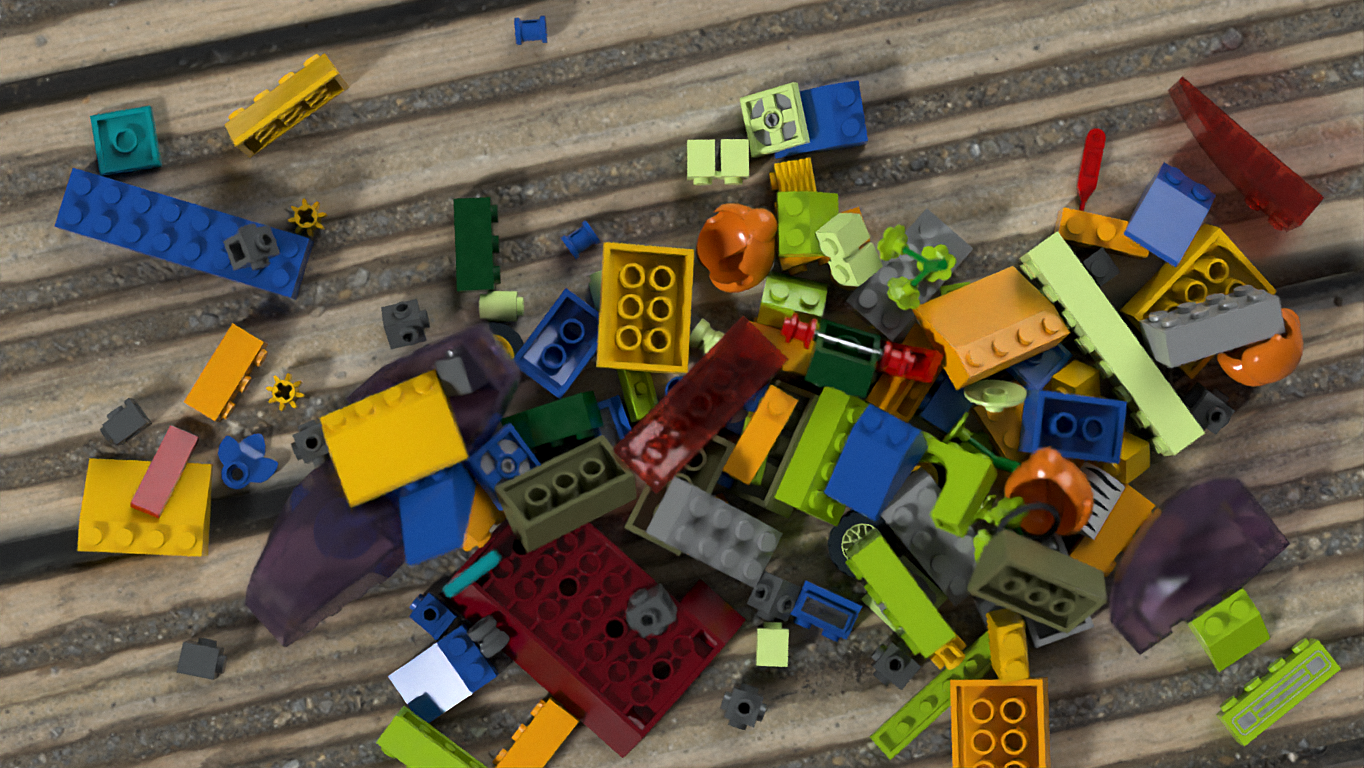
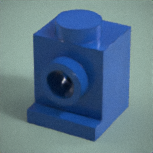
M429 592L426 596L420 593L409 606L413 610L409 617L426 630L436 641L441 638L459 616L432 592ZM427 609L435 610L436 617L434 620H428L425 617Z

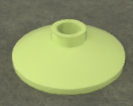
M979 380L964 388V395L968 400L985 406L987 411L1001 412L1005 407H1011L1024 402L1027 398V391L1022 386L1009 381Z

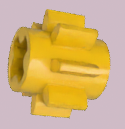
M303 198L302 206L298 208L291 206L295 214L294 217L288 219V222L298 224L295 233L298 235L303 230H307V234L313 237V230L317 228L320 230L325 229L321 225V219L328 217V215L317 211L320 207L318 201L310 206L308 201ZM304 212L306 214L312 212L311 216L314 218L312 223L306 222L303 225L305 220L301 216Z
M287 373L285 380H281L276 375L273 376L276 383L273 387H266V390L271 391L273 395L268 402L270 404L277 401L280 402V411L286 409V404H290L291 407L297 409L298 406L295 401L298 397L304 398L306 396L303 393H299L298 389L303 382H291L292 374ZM282 385L292 387V390L289 392V399L279 396L282 393Z
M955 632L953 633L956 636L929 656L930 660L939 669H942L944 666L948 670L954 669L965 659L966 655L962 650L967 645Z

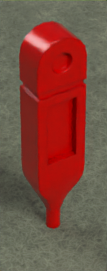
M1099 128L1090 130L1085 137L1076 182L1080 199L1079 211H1084L1085 203L1096 189L1106 141L1104 131Z

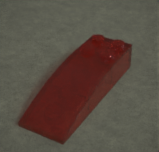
M1183 76L1167 90L1183 121L1203 151L1218 170L1246 197L1244 199L1245 203L1255 211L1261 210L1269 217L1267 221L1279 231L1284 229L1288 232L1301 226L1324 199L1320 193Z
M743 315L612 451L657 494L789 362L788 358Z

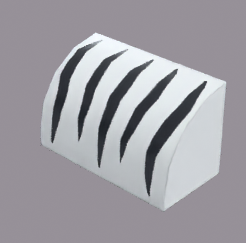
M1084 462L1080 470L1085 474L1092 487L1094 506L1088 523L1078 533L1095 539L1125 486L1100 468Z

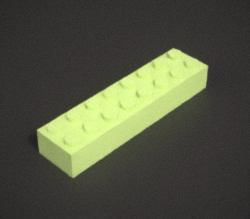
M1058 231L1020 258L1023 262L1020 267L1029 280H1036L1041 287L1039 291L1056 307L1068 329L1071 328L1077 336V339L1074 341L1084 355L1090 354L1096 362L1092 365L1093 368L1099 370L1101 379L1107 378L1114 387L1111 389V393L1115 399L1127 402V406L1132 412L1129 414L1130 419L1139 430L1144 428L1150 436L1147 442L1150 443V447L1156 454L1162 453L1163 456L1176 455L1205 434Z

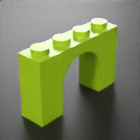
M921 431L928 449L918 463H935L946 469L948 473L946 485L930 516L936 528L964 538L994 483L997 472L992 460L988 456L976 452L974 455L964 451L956 443L948 442L945 444L938 441L933 435Z

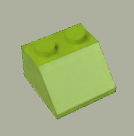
M814 191L777 192L778 258L825 256L820 248V242L815 232L839 214L838 194Z
M770 271L766 277L756 323L782 329L785 317L792 318L794 312L798 314L799 321L809 323L813 318L817 319L816 331V329H819L828 284Z
M1234 587L1185 619V622L1218 672L1271 639L1261 614L1244 588Z

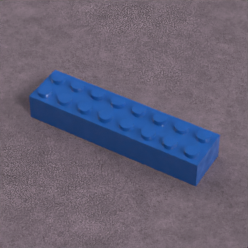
M72 168L55 223V227L70 233L294 300L297 299L314 241L309 238L270 227L280 254L270 259L271 265L253 271L252 267H247L234 271L223 241L237 234L239 228L248 224L255 223L256 227L265 225L76 168Z

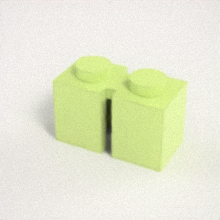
M715 139L687 140V180H694V185H712V180L715 179L724 180L725 185L743 184V180L749 179V139H721V171H715Z
M839 213L815 232L822 252L825 256L831 258L828 263L832 270V276L838 285L859 287L883 267L873 243H868L859 250V247L871 238L861 214Z

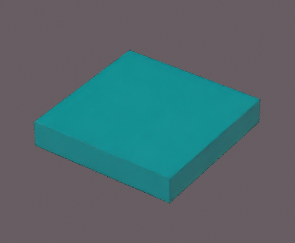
M152 106L90 116L100 176L106 177L162 167Z
M497 549L491 551L443 587L442 590L448 598L458 595L502 562V555Z

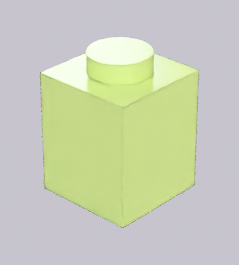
M764 622V627H757L756 666L788 667L789 629L782 628V622Z

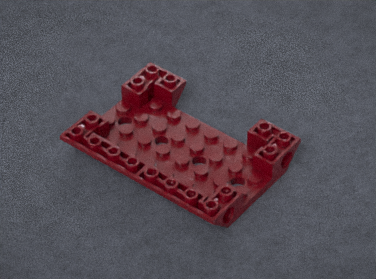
M505 517L492 532L490 539L472 554L448 584L493 550L497 549L503 561L458 595L448 598L443 590L439 595L473 625L483 617L491 614L497 621L496 628L500 631H505L510 638V641L501 650L619 756L624 758L724 648L746 619L699 579L680 602L669 594L677 606L675 621L669 623L668 628L660 634L653 635L651 633L643 638L638 630H633L626 619L629 600L635 592L641 589H646L647 591L658 585V583L597 528L588 522L525 555H520L513 548L517 537L512 531L507 517ZM571 578L576 581L578 589L573 596H565L561 593L560 583L563 579ZM619 620L623 623L624 632L620 637L613 638L607 634L606 625L609 621ZM659 661L668 663L671 668L669 676L665 679L656 678L652 672L654 664Z

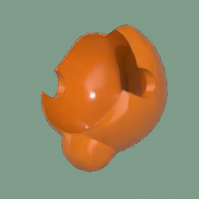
M738 203L720 205L714 210V212L719 213L706 220L697 237L696 256L699 262L711 272L709 274L710 280L718 289L729 293L744 292L761 283L773 266L776 254L775 233L777 231V221L775 216L767 209H753Z
M1281 308L1286 333L1275 334L1273 337L1234 348L1232 352L1224 351L1218 353L1217 360L1225 373L1235 381L1247 386H1263L1274 383L1293 373L1303 355L1300 319L1293 310Z
M1046 447L1035 451L1030 459L1023 462L1012 472L1005 484V496L1007 499L1019 496L1024 499L1025 504L1046 503L1054 506L1061 516L1060 526L1056 531V534L1060 536L1078 533L1088 523L1092 515L1094 495L1088 479L1077 466L1063 458L1053 448ZM1044 509L1030 510L1029 514L1022 518L1020 528L1030 536H1042L1052 527L1054 515Z

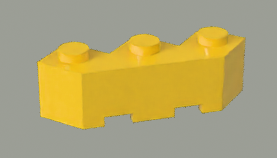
M1076 359L1051 377L1052 392L1107 399L1100 395L1099 370ZM1124 422L1119 464L1094 462L1098 468L1127 485L1150 467V443L1126 432Z

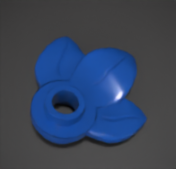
M262 434L250 435L240 443L230 436H225L218 449V457L224 465L221 472L222 480L228 487L242 489L249 485L250 482L263 483L276 472L278 462L264 457L266 444ZM236 468H240L243 471V476L239 480L234 479L232 476V472Z

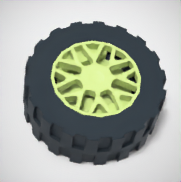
M854 511L844 515L840 519L838 526H834L831 529L828 540L829 555L833 564L841 572L850 577L857 578L845 563L849 559L845 551L874 529L882 536L894 554H896L897 541L894 531L884 518L880 516L878 521L875 522Z

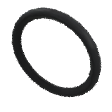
M1031 503L1020 506L1004 516L997 527L996 535L1015 516L1030 510L1044 509L1054 515V523L1045 534L1032 540L1041 544L1053 536L1059 528L1061 522L1060 512L1054 506L1046 503Z

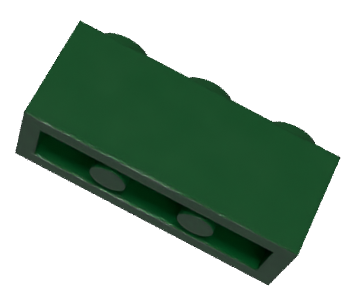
M491 197L453 199L457 291L459 293L496 291V284H501L500 266H495L494 254L500 253L499 235H494L493 223H499L498 205H492Z
M594 391L578 393L500 419L502 427L509 423L512 424L533 454L540 453V446L549 444L550 449L568 444L567 438L576 435L577 440L594 436V429L604 426Z

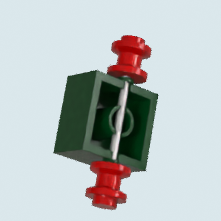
M794 312L792 318L785 317L780 335L786 336L785 343L789 344L793 339L803 341L804 348L809 350L812 338H814L805 380L812 382L816 386L830 387L840 390L849 396L865 398L877 361H879L878 371L881 372L886 367L896 369L897 377L901 378L904 372L909 374L911 372L915 355L910 354V347L906 346L902 351L892 349L890 341H886L884 348L881 349L879 348L881 336L826 319H821L819 329L815 331L817 319L813 318L809 323L799 321L798 314Z

